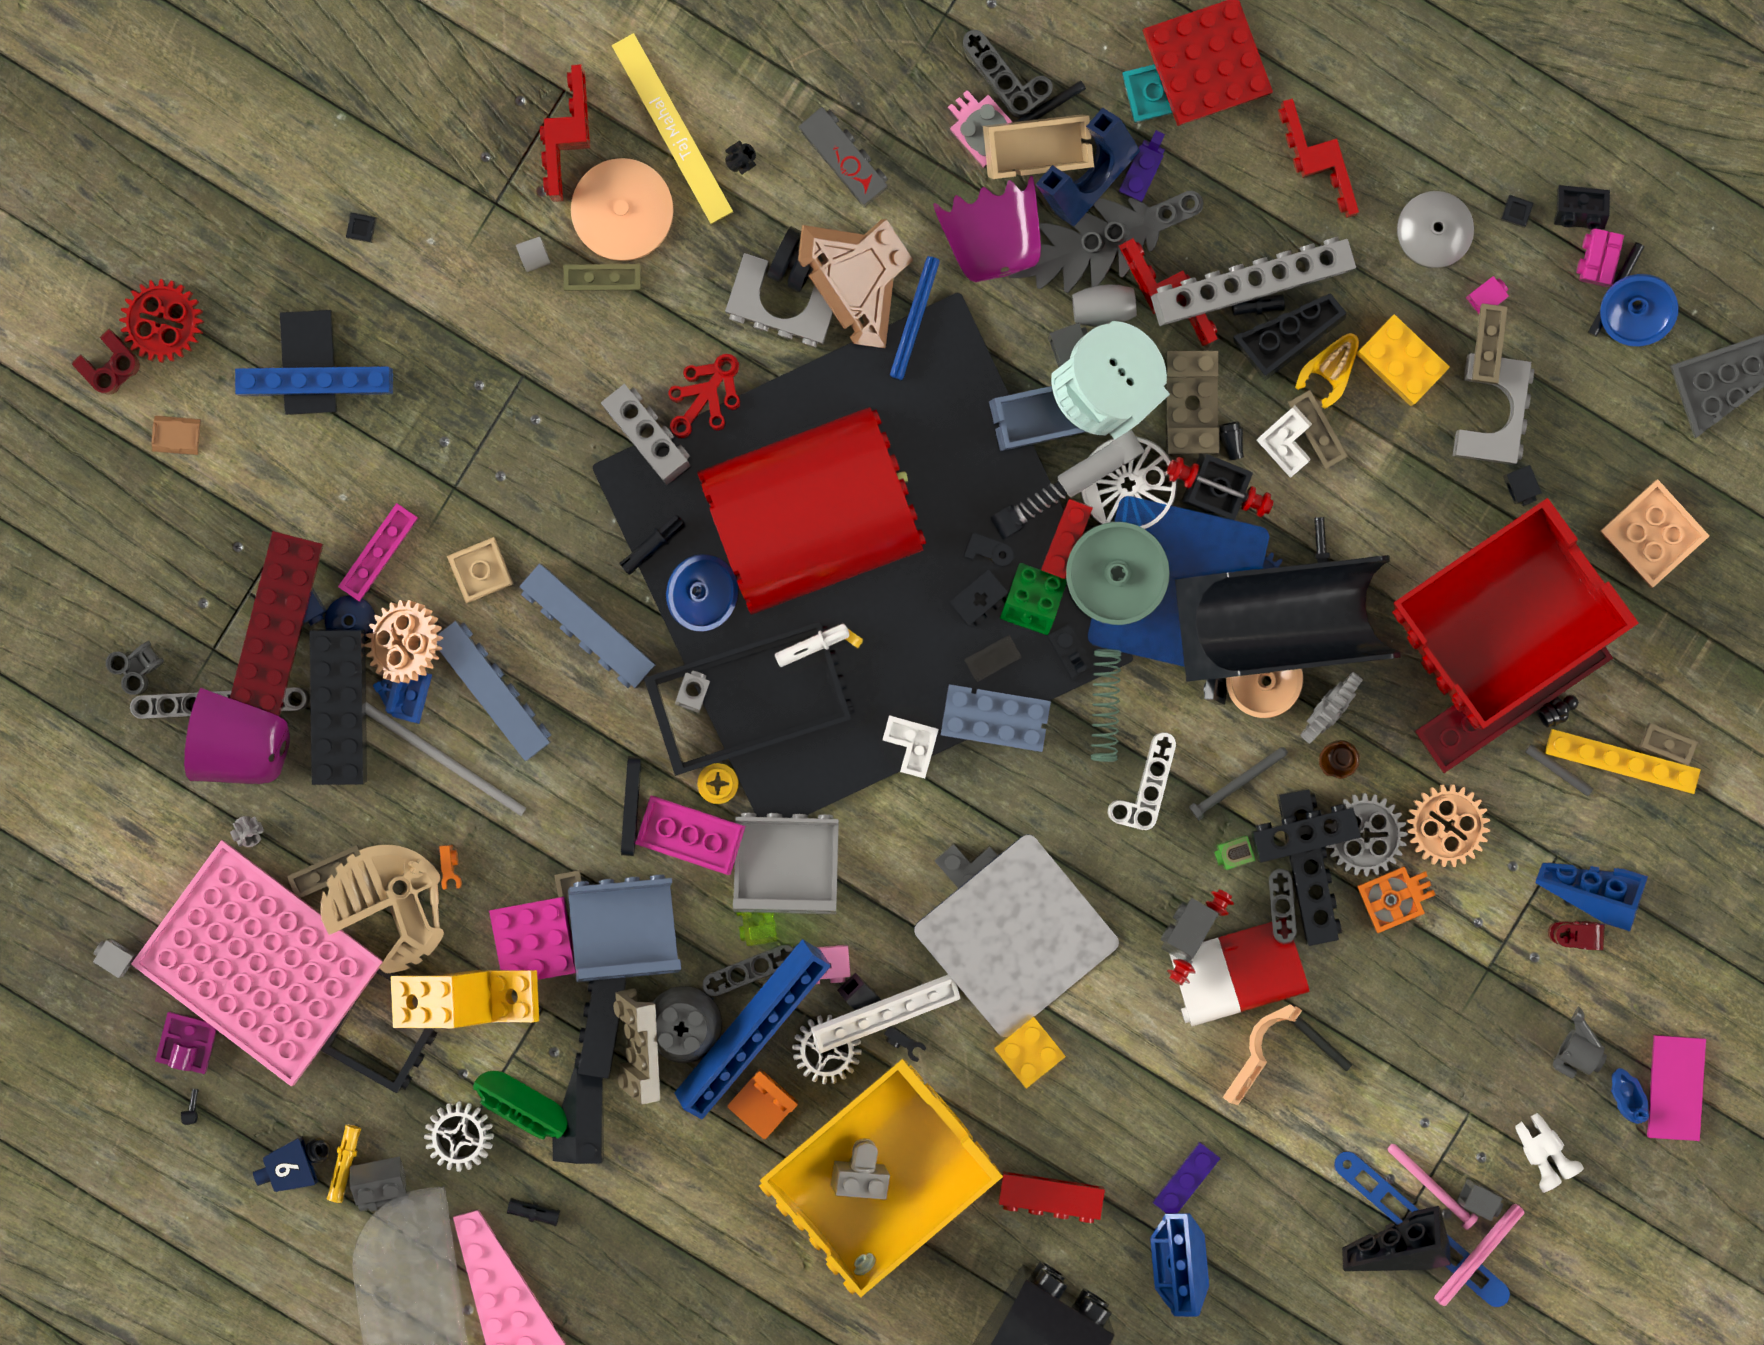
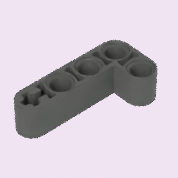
M971 30L965 34L963 38L965 53L1013 116L1022 118L1050 98L1053 89L1050 79L1045 76H1037L1022 86L981 31ZM971 38L974 41L980 40L979 48L983 53L979 58H977L979 56L978 49L975 46L969 47ZM986 58H993L997 66L992 70H988L983 66L982 62ZM1002 78H1007L1011 81L1012 87L1008 90H1002L998 86V81ZM1038 83L1045 84L1048 92L1044 95H1038L1034 91V86ZM1016 99H1024L1027 102V108L1022 111L1015 109L1013 102Z

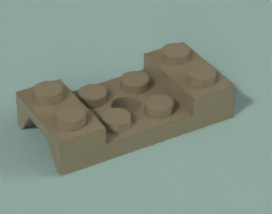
M1167 351L1166 390L1170 393L1166 398L1167 455L1219 454L1218 351ZM1194 396L1199 400V407L1196 410L1191 411L1186 408L1185 399L1187 397Z
M635 988L616 992V1001L613 1005L614 1012L618 1018L626 1023L624 1031L628 1038V1048H626L628 1062L619 1064L620 1074L617 1076L619 1087L641 1105L660 1101L655 1003L637 1002V991Z

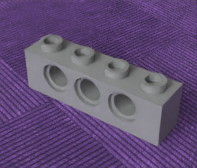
M624 383L604 399L601 404L665 484L668 485L690 467L687 460L690 455L681 444L678 447L675 446L671 441L674 436L665 425L661 428L657 424L658 416L651 407L648 406L645 409L640 403L643 398L634 387L629 389ZM630 409H637L638 414L632 419L626 418V414ZM653 428L652 436L648 438L642 437L644 429ZM662 447L670 448L668 455L665 457L657 456L658 450Z

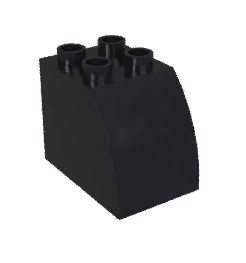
M1039 1261L1034 1271L1022 1264L972 1345H1110L1115 1336L1109 1319L1112 1312L1107 1309L1109 1304L1085 1288L1082 1289L1077 1298L1066 1292L1065 1290L1068 1286L1064 1282L1066 1277L1048 1264Z

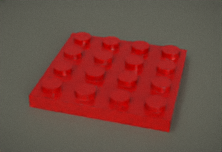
M1226 0L1142 30L1177 126L1273 93L1239 0Z

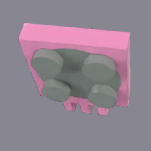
M966 91L963 95L969 101L967 104L960 97L955 100L962 108L958 111L953 104L948 106V109L959 120L950 130L984 168L987 163L983 126L1012 123V121L989 95L978 103L970 92Z

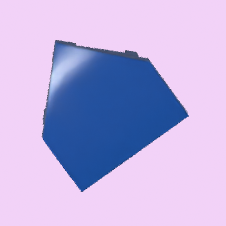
M426 673V676L418 674V681L410 680L408 684L384 679L373 684V687L379 693L387 713H390L395 718L420 724L432 674Z

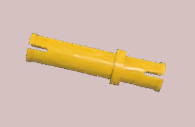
M345 1125L341 1146L337 1148V1162L326 1198L329 1201L343 1202L350 1166L358 1152L356 1146L361 1128L358 1126Z

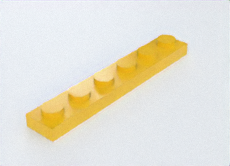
M1554 729L1550 731L1545 749V754L1691 794L1695 793L1701 771L1698 768Z

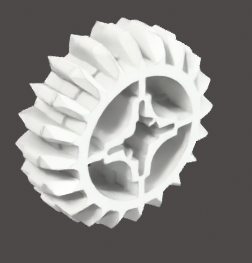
M821 1015L817 1016V1025L823 1023ZM832 1015L827 1016V1021L832 1020ZM812 1019L808 1020L810 1027L816 1026ZM803 1025L800 1027V1030L805 1035L796 1034L795 1039L800 1041L801 1044H793L792 1048L800 1050V1053L793 1055L794 1060L802 1058L803 1061L797 1065V1068L807 1067L803 1074L805 1077L813 1072L815 1073L812 1078L813 1082H816L818 1075L823 1076L822 1084H826L827 1077L831 1076L832 1083L835 1084L837 1083V1074L845 1080V1069L849 1073L854 1072L853 1067L849 1064H859V1060L854 1058L853 1055H861L862 1050L854 1049V1046L861 1044L860 1039L847 1043L849 1048L848 1054L836 1047L833 1048V1053L829 1052L825 1056L824 1061H821L823 1054L818 1052L819 1059L817 1065L814 1066L806 1054V1045L817 1051L814 1039L809 1038L812 1035L811 1028L808 1030ZM835 1058L844 1061L842 1065L835 1069L823 1070L829 1059Z
M461 1101L456 1103V1110H454L451 1103H448L446 1105L447 1113L440 1107L437 1110L440 1118L436 1115L430 1117L435 1125H426L427 1130L433 1131L424 1135V1139L433 1141L426 1145V1149L435 1148L436 1151L430 1157L435 1158L439 1155L441 1159L437 1164L440 1166L445 1160L448 1161V1170H451L454 1163H456L457 1171L462 1170L463 1163H465L467 1170H470L472 1168L471 1160L476 1165L481 1164L478 1155L487 1158L488 1153L483 1148L491 1149L493 1144L486 1141V1139L494 1138L493 1133H486V1130L491 1129L493 1125L491 1123L483 1124L488 1118L487 1114L481 1118L477 1116L481 1108L477 1107L473 1113L470 1112L471 1103L466 1105L465 1110L462 1109ZM453 1116H461L457 1127H441L446 1119ZM469 1119L476 1125L480 1139L468 1131ZM462 1128L461 1131L464 1133L465 1139H462L456 1146L457 1141H455L456 1137H453V1134H456ZM439 1134L450 1141V1154L442 1147ZM463 1145L478 1146L475 1152L470 1155L457 1156Z

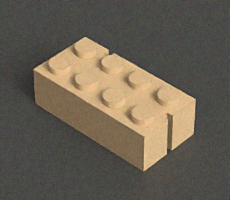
M1081 114L983 126L988 177L998 179L1015 177L1016 174L1020 176L1046 173L1052 165L1061 171L1094 167L1092 144L1081 142V138L1091 139V134L1086 127L1090 122L1089 115Z

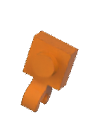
M452 845L439 846L441 872L443 874L441 885L443 890L448 889L447 881L449 879H454L456 881V888H461L462 880L454 873V865H458L457 850H453Z

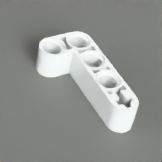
M1161 732L1153 737L1136 803L1122 800L1113 801L1109 805L1107 812L1113 822L1141 830L1151 829L1155 825L1176 747L1175 739L1171 734ZM1163 737H1167L1166 741L1170 743V747L1164 748L1163 755H1168L1167 761L1160 757H1153L1154 752L1160 753L1161 746L1157 745V741L1163 740ZM1156 761L1161 762L1164 766V771L1159 776H1154L1150 771L1151 765ZM1149 786L1155 787L1158 792L1157 797L1152 801H1148L1144 797V791ZM1116 805L1125 806L1127 811L1124 818L1116 819L1113 816V809ZM1148 811L1150 813L1151 821L1148 825H1140L1138 823L1137 817L1140 812Z

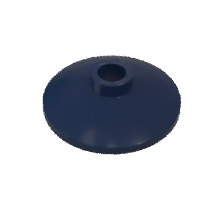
M350 595L336 599L327 609L325 627L326 629H365V641H367L369 638L366 634L373 633V629L369 624L376 625L375 612L365 599L362 598L361 601H358ZM347 616H352L354 619L353 624L350 626L345 624Z

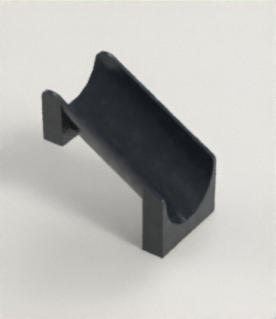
M1374 556L1175 579L1186 682L1401 658L1400 651L1387 647L1376 637L1368 622L1366 612L1368 586L1373 575L1384 564L1390 562V556Z

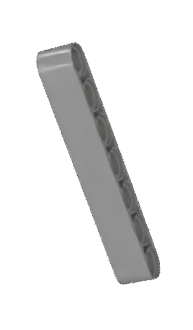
M299 687L287 688L281 711L305 709L310 702L309 693ZM231 691L214 692L227 698H230ZM294 692L301 693L303 701L299 706H295L291 702V696ZM198 693L137 696L130 703V711L133 716L141 719L190 716L192 710L189 707V701L193 697H197ZM169 698L175 703V708L171 713L166 712L164 709V702ZM142 700L147 701L149 704V711L146 714L140 713L138 709V704Z

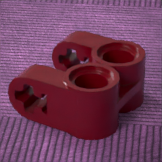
M109 328L100 336V339L114 354L104 366L96 369L82 354L72 362L75 369L96 391L106 395L116 393L127 379L137 374L140 368L137 356ZM128 357L130 367L122 371L119 363L121 359ZM109 374L112 380L109 387L103 388L100 382L101 378Z
M1557 921L1550 925L1548 937L1552 942L1564 947L1603 950L1605 924L1589 921ZM1569 931V938L1566 935L1561 938L1560 933Z

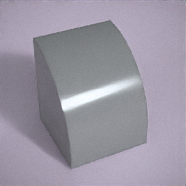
M541 237L516 245L526 272L551 264Z

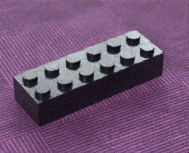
M365 629L311 630L312 785H363L367 782Z

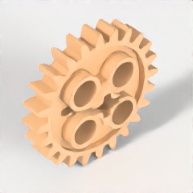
M399 600L398 604L391 602L390 610L382 608L383 616H374L377 624H369L373 629V633L366 634L368 638H371V642L365 644V647L371 648L372 651L366 656L374 659L370 666L376 667V673L383 675L384 679L408 684L410 680L418 681V674L426 676V667L434 668L431 663L432 659L439 660L435 651L442 650V647L437 645V641L443 639L442 636L437 635V632L442 627L434 625L438 618L431 616L432 610L425 608L423 604H416V602L410 600L408 602Z
M1443 784L1440 785L1439 792L1431 787L1430 796L1422 792L1423 801H1413L1418 807L1417 810L1409 809L1414 818L1406 820V822L1413 824V828L1406 830L1407 833L1414 834L1409 843H1418L1414 851L1420 852L1423 850L1422 859L1424 860L1432 856L1431 864L1433 865L1440 859L1441 867H1445L1447 861H1450L1452 867H1456L1457 859L1462 864H1466L1465 856L1467 855L1475 859L1473 850L1482 852V848L1478 844L1479 842H1487L1488 840L1482 834L1490 832V829L1483 827L1484 823L1490 821L1488 818H1482V814L1487 809L1478 808L1482 800L1472 801L1474 797L1473 792L1465 796V788L1461 787L1456 792L1455 785L1453 784L1450 785L1448 791H1446ZM1443 801H1449L1452 806L1450 813L1447 815L1441 814L1439 806ZM1430 811H1433L1445 821L1449 822L1452 820L1451 826L1464 834L1467 839L1462 840L1450 830L1444 832L1445 826L1430 816ZM1464 816H1469L1472 820V825L1468 830H1463L1460 827V820ZM1433 821L1436 825V831L1433 835L1429 836L1424 832V826L1427 822ZM1453 836L1457 841L1455 849L1448 851L1444 843L1448 837Z

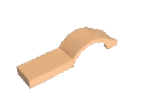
M1288 1005L1263 1017L1254 1026L1250 1035L1249 1049L1251 1056L1223 1096L1225 1100L1231 1104L1239 1105L1267 1063L1261 1046L1264 1034L1276 1022L1285 1020L1295 1022L1302 1012L1300 1008Z

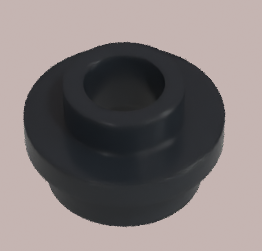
M322 1138L310 1139L305 1148L308 1160L315 1164L324 1162L330 1154L329 1144Z

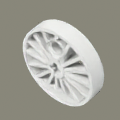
M1137 437L1138 441L1146 444L1147 447L1134 469V460L1128 463V468L1125 464L1121 466L1122 470L1119 468L1114 470L1116 474L1111 472L1107 475L1113 478V480L1100 479L1081 491L1084 504L1093 507L1091 516L1100 524L1111 522L1123 497H1125L1122 522H1126L1129 497L1138 526L1144 529L1149 528L1164 517L1174 503L1177 493V480L1172 482V487L1162 486L1165 476L1169 475L1167 471L1163 472L1156 465L1165 460L1169 466L1171 459L1161 447L1148 439ZM1113 438L1102 443L1090 456L1109 445L1115 439ZM1151 448L1161 455L1147 467L1140 469ZM1150 470H1157L1161 475V479L1156 485L1149 484L1146 480V474ZM1126 477L1136 482V485L1132 486L1133 491L1128 492L1127 488H1122L1121 486L1125 482ZM1096 483L1112 485V487L1098 490ZM1114 491L1103 502L1101 501L1100 495ZM1147 491H1170L1171 496L1167 503ZM1141 494L1165 507L1158 517L1145 503ZM1118 496L1106 519L1104 507ZM1134 497L1139 500L1154 519L1153 521L1142 526Z

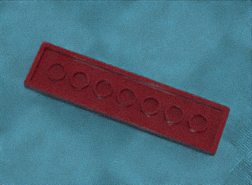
M272 531L230 699L280 717L324 544Z
M1605 646L1483 730L1475 729L1467 719V716L1462 711L1459 712L1452 705L1414 732L1442 773H1446L1543 707V704L1549 703L1605 665L1613 657Z

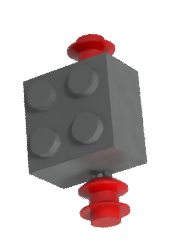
M1219 889L1218 892L1212 891L1211 894L1214 896L1213 901H1206L1207 906L1193 898L1187 903L1183 901L1173 916V919L1176 920L1175 924H1170L1160 939L1164 942L1161 949L1178 958L1173 960V963L1176 965L1174 970H1167V972L1170 974L1169 979L1181 986L1184 983L1190 984L1187 978L1188 975L1196 973L1191 965L1193 963L1191 960L1196 955L1215 919L1218 916L1228 915L1226 907L1234 905V902L1231 901L1232 896Z

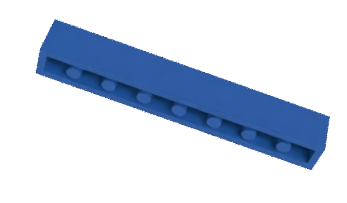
M802 939L674 1092L685 1111L703 1119L831 966L820 949Z

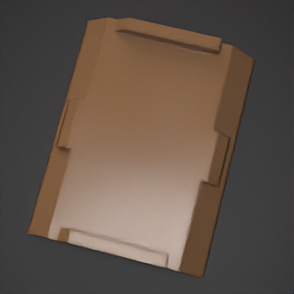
M155 416L152 430V452L198 455L201 419Z

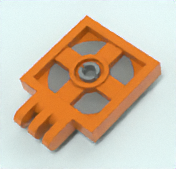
M1405 866L1357 886L1377 934L1425 914L1420 902L1436 895L1434 890L1427 891L1426 893L1423 892V889L1432 886L1430 880L1419 883L1420 879L1428 876L1426 871L1409 877Z

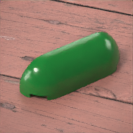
M487 1071L478 1076L474 1082L473 1090L477 1091L481 1098L480 1103L485 1108L529 1134L544 1140L545 1137H556L558 1139L565 1132L567 1118L561 1106L510 1075L500 1071Z

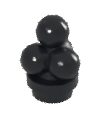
M1567 695L1563 701L1557 696L1549 703L1543 704V707L1537 711V714L1544 726L1547 728L1550 726L1555 727L1567 721L1569 711L1576 709L1579 702L1574 695Z

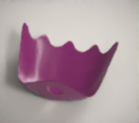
M1033 176L1029 177L1028 185L1024 191H1020L1015 183L1009 180L1005 192L1001 196H996L985 187H982L978 199L972 204L966 203L961 197L956 195L951 212L943 210L937 203L933 204L937 218L955 258L970 281L979 282L1005 277L1034 267L1039 262L1041 238ZM1003 267L1009 268V270L1001 272Z

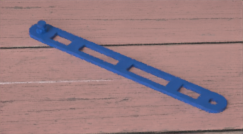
M1345 1151L1336 1157L1334 1166L1337 1173L1397 1225L1403 1221L1380 1202L1387 1192L1391 1193L1411 1212L1419 1210L1354 1153ZM1345 1160H1349L1352 1163L1348 1169L1343 1167ZM1362 1170L1378 1182V1185L1371 1193L1355 1180ZM1448 1235L1450 1246L1463 1256V1259L1456 1267L1452 1263L1445 1266L1454 1274L1470 1253ZM1481 1264L1478 1270L1489 1279L1482 1288H1479L1473 1281L1468 1279L1465 1284L1493 1307L1505 1305L1510 1297L1508 1287Z

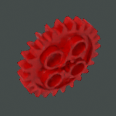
M160 279L158 286H156L154 281L149 280V288L140 284V293L131 291L134 296L133 300L125 298L129 308H121V311L127 315L119 319L120 322L126 323V327H123L120 331L129 333L124 341L127 343L134 342L130 348L131 350L135 351L141 348L139 351L140 357H144L148 353V360L152 362L156 355L161 363L164 362L165 356L173 362L174 354L183 358L182 350L185 348L191 352L192 348L189 343L199 342L194 335L203 333V331L197 328V325L204 323L203 320L197 318V315L203 313V310L194 308L199 301L197 299L189 300L193 295L191 291L183 294L185 286L179 285L175 289L174 281L171 280L168 286H166L163 279ZM151 299H157L159 303L158 308L153 312H149L147 308L148 302ZM178 305L182 306V316L174 319L172 317L173 308ZM144 313L157 318L163 317L171 322L183 324V328L179 329L167 324L160 325L155 321L141 318L140 314ZM149 323L152 327L151 333L148 336H142L140 332L142 325ZM170 330H174L176 332L175 341L167 343L165 341V334Z

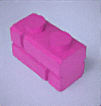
M1593 229L1590 234L1586 233L1582 248L1586 249L1584 259L1580 258L1576 272L1580 274L1579 281L1603 287H1611L1613 285L1624 235L1600 229Z

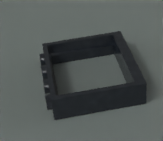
M380 969L377 971V974L390 981L391 976L401 975L397 972L384 973ZM356 1000L320 1050L395 1093H398L401 1088L406 1090L413 1078L409 1075L414 1066L417 1068L420 1066L425 1057V1054L422 1053L426 1044L431 1046L438 1032L435 1031V1028H425L398 1077L393 1081L332 1046L355 1006Z

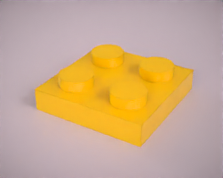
M1034 1016L994 1047L995 1051L1026 1089L1066 1057Z

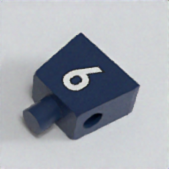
M303 1136L263 1157L265 1168L253 1171L257 1186L271 1182L274 1192L308 1187L319 1182L313 1164L306 1156V1144Z

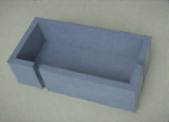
M1052 386L998 397L989 401L994 424L999 423L1000 426L995 429L1000 451L1088 433L1074 425L1063 414L1055 400Z
M949 684L940 735L1043 752L1046 729L1041 728L1042 723L1047 724L1051 701L976 689V694L971 693L972 688Z

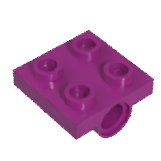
M169 1011L166 1016L155 1062L167 1064L169 1067L178 1070L206 1074L217 1030L205 1020Z

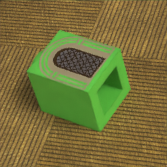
M1246 835L1217 844L1218 850L1214 851L1218 866L1223 865L1225 870L1256 861L1248 836Z

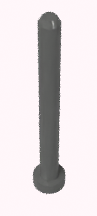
M1280 747L1197 806L1195 803L1191 804L1189 809L1196 819L1200 821L1204 818L1203 813L1287 755V750L1284 747Z

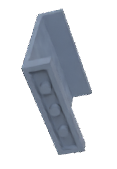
M665 875L650 876V880L640 881V877L625 878V882L614 883V879L600 880L598 885H589L588 881L573 883L574 887L568 889L577 982L679 973L681 962L678 959L670 889L672 878H665Z

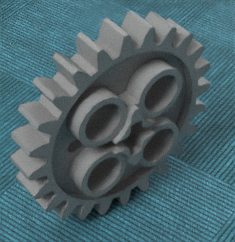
M1352 672L1345 681H1340L1336 687L1329 690L1313 710L1314 712L1307 720L1309 724L1300 736L1310 744L1320 733L1323 734L1326 729H1329L1331 725L1333 726L1356 696L1355 690L1363 679Z
M1366 793L1362 794L1361 800H1358L1356 795H1352V803L1343 799V804L1346 803L1347 808H1354L1355 816L1359 821L1358 828L1360 833L1364 832V828H1366L1368 832L1372 833L1387 832L1388 836L1367 837L1366 842H1364V838L1350 840L1356 841L1359 844V851L1354 855L1348 854L1346 849L1350 841L1326 846V848L1334 849L1329 856H1338L1339 858L1335 864L1341 865L1344 862V871L1346 872L1351 867H1354V875H1358L1361 869H1363L1364 876L1369 875L1370 869L1373 870L1375 875H1379L1378 867L1380 866L1385 871H1388L1387 862L1396 864L1397 862L1393 856L1395 854L1402 856L1403 854L1398 850V847L1406 846L1405 842L1400 841L1401 837L1408 835V833L1400 831V828L1405 826L1406 822L1397 821L1402 813L1393 814L1392 811L1395 805L1391 804L1386 807V798H1383L1378 803L1377 795L1373 794L1370 800H1368ZM1380 814L1384 818V825L1379 829H1375L1371 821L1375 815ZM1332 819V824H1324L1325 827L1330 829V833L1334 832L1337 827L1334 819ZM1381 840L1385 845V849L1381 854L1377 855L1373 852L1372 845L1375 841Z

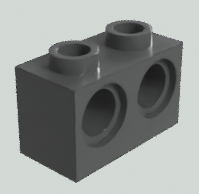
M1467 1178L1456 1200L1462 1207L1492 1221L1494 1216L1498 1217L1503 1208V1203H1501L1503 1198L1499 1194Z

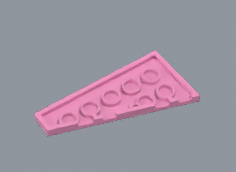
M475 1210L454 1216L453 1219L486 1345H566L554 1328L550 1318L547 1317L541 1308L539 1301L526 1281L515 1268L509 1255L502 1248L481 1212Z

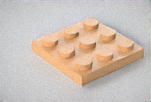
M1658 479L1599 531L1650 588L1657 585L1709 537L1706 531Z

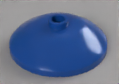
M1635 274L1620 279L1608 289L1600 306V317L1605 331L1617 342L1628 346H1645L1659 341L1670 332L1678 316V301L1673 289L1664 280L1648 274ZM1635 301H1641L1639 305H1633Z
M706 554L691 556L681 562L671 574L666 590L667 605L673 618L683 627L694 631H708L724 623L733 612L738 597L737 579L731 567L722 559ZM696 586L697 592L693 594L692 589Z

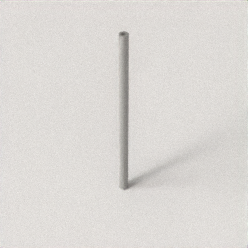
M366 702V714L518 815H523L526 810L525 806Z

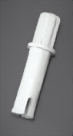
M840 624L824 632L820 630L818 635L775 653L776 660L779 666L783 667L824 648L828 650L830 645L850 636L848 628L845 624Z

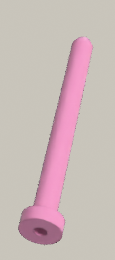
M1391 1144L1387 1148L1393 1157L1463 1221L1461 1226L1465 1230L1473 1226L1479 1218L1475 1213L1469 1214L1397 1145Z

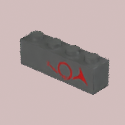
M821 107L798 126L799 130L863 208H865L888 189L885 183L888 179L879 168L877 170L873 169L869 164L872 159L864 149L858 151L853 144L856 140L847 129L842 131L836 124L839 122L836 115L830 109L825 111Z

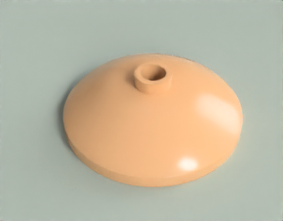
M1302 669L1227 677V690L1234 704L1246 714L1257 718H1272L1287 712L1297 702L1303 688ZM1268 676L1271 678V684L1265 686L1263 679Z

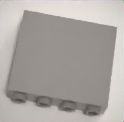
M741 813V817H736V823L746 827L735 859L733 911L836 914L838 819H833V815L826 814L818 815V819L808 818L806 814H793L792 818H782V814L769 813L767 817H757L756 813Z

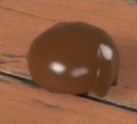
M1336 740L1327 744L1319 755V765L1326 776H1333L1338 779L1347 778L1354 774L1360 764L1359 752L1352 743L1344 740Z

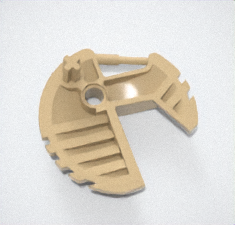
M374 845L358 850L360 855L357 857L354 854L349 855L346 858L348 863L344 867L340 863L335 868L337 872L335 878H333L332 874L326 882L329 889L327 897L324 891L322 894L321 921L328 935L389 906L400 938L385 957L379 969L384 973H393L410 968L405 965L410 962L417 965L423 961L419 957L423 954L429 956L438 946L444 935L443 929L439 925L438 883L440 882V874L423 856L401 846ZM398 880L402 881L405 886L404 891L399 895L395 894L392 889L393 884ZM429 888L430 905H432L433 927L429 926L418 898V893Z

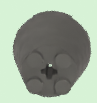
M677 986L664 991L653 1001L656 1008L658 1054L677 1063L698 1061L719 1040L722 1032L721 1012L715 1001L703 990L692 986ZM681 1021L685 1022L684 1026L689 1028V1031H684L683 1036H680L679 1029L676 1027Z

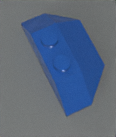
M1167 1213L1150 1237L1155 1290L1171 1309L1170 1311L1174 1316L1197 1317L1200 1315L1209 1288L1205 1234L1190 1213Z

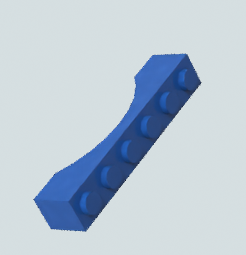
M390 367L235 369V394L238 396L293 394L390 395L393 394V369Z

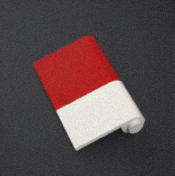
M1287 918L1276 920V922H1282V930L1277 931V934H1281L1283 939H1287L1288 934L1292 933L1287 928ZM1272 922L1202 942L1196 955L1191 960L1193 962L1191 965L1196 973L1188 975L1187 978L1190 984L1184 983L1183 986L1179 985L1185 1008H1181L1182 1016L1185 1023L1190 1022L1191 1027L1310 992L1294 940L1289 944L1279 943L1274 938ZM1170 954L1173 967L1175 968L1176 965L1173 963V960L1178 958Z

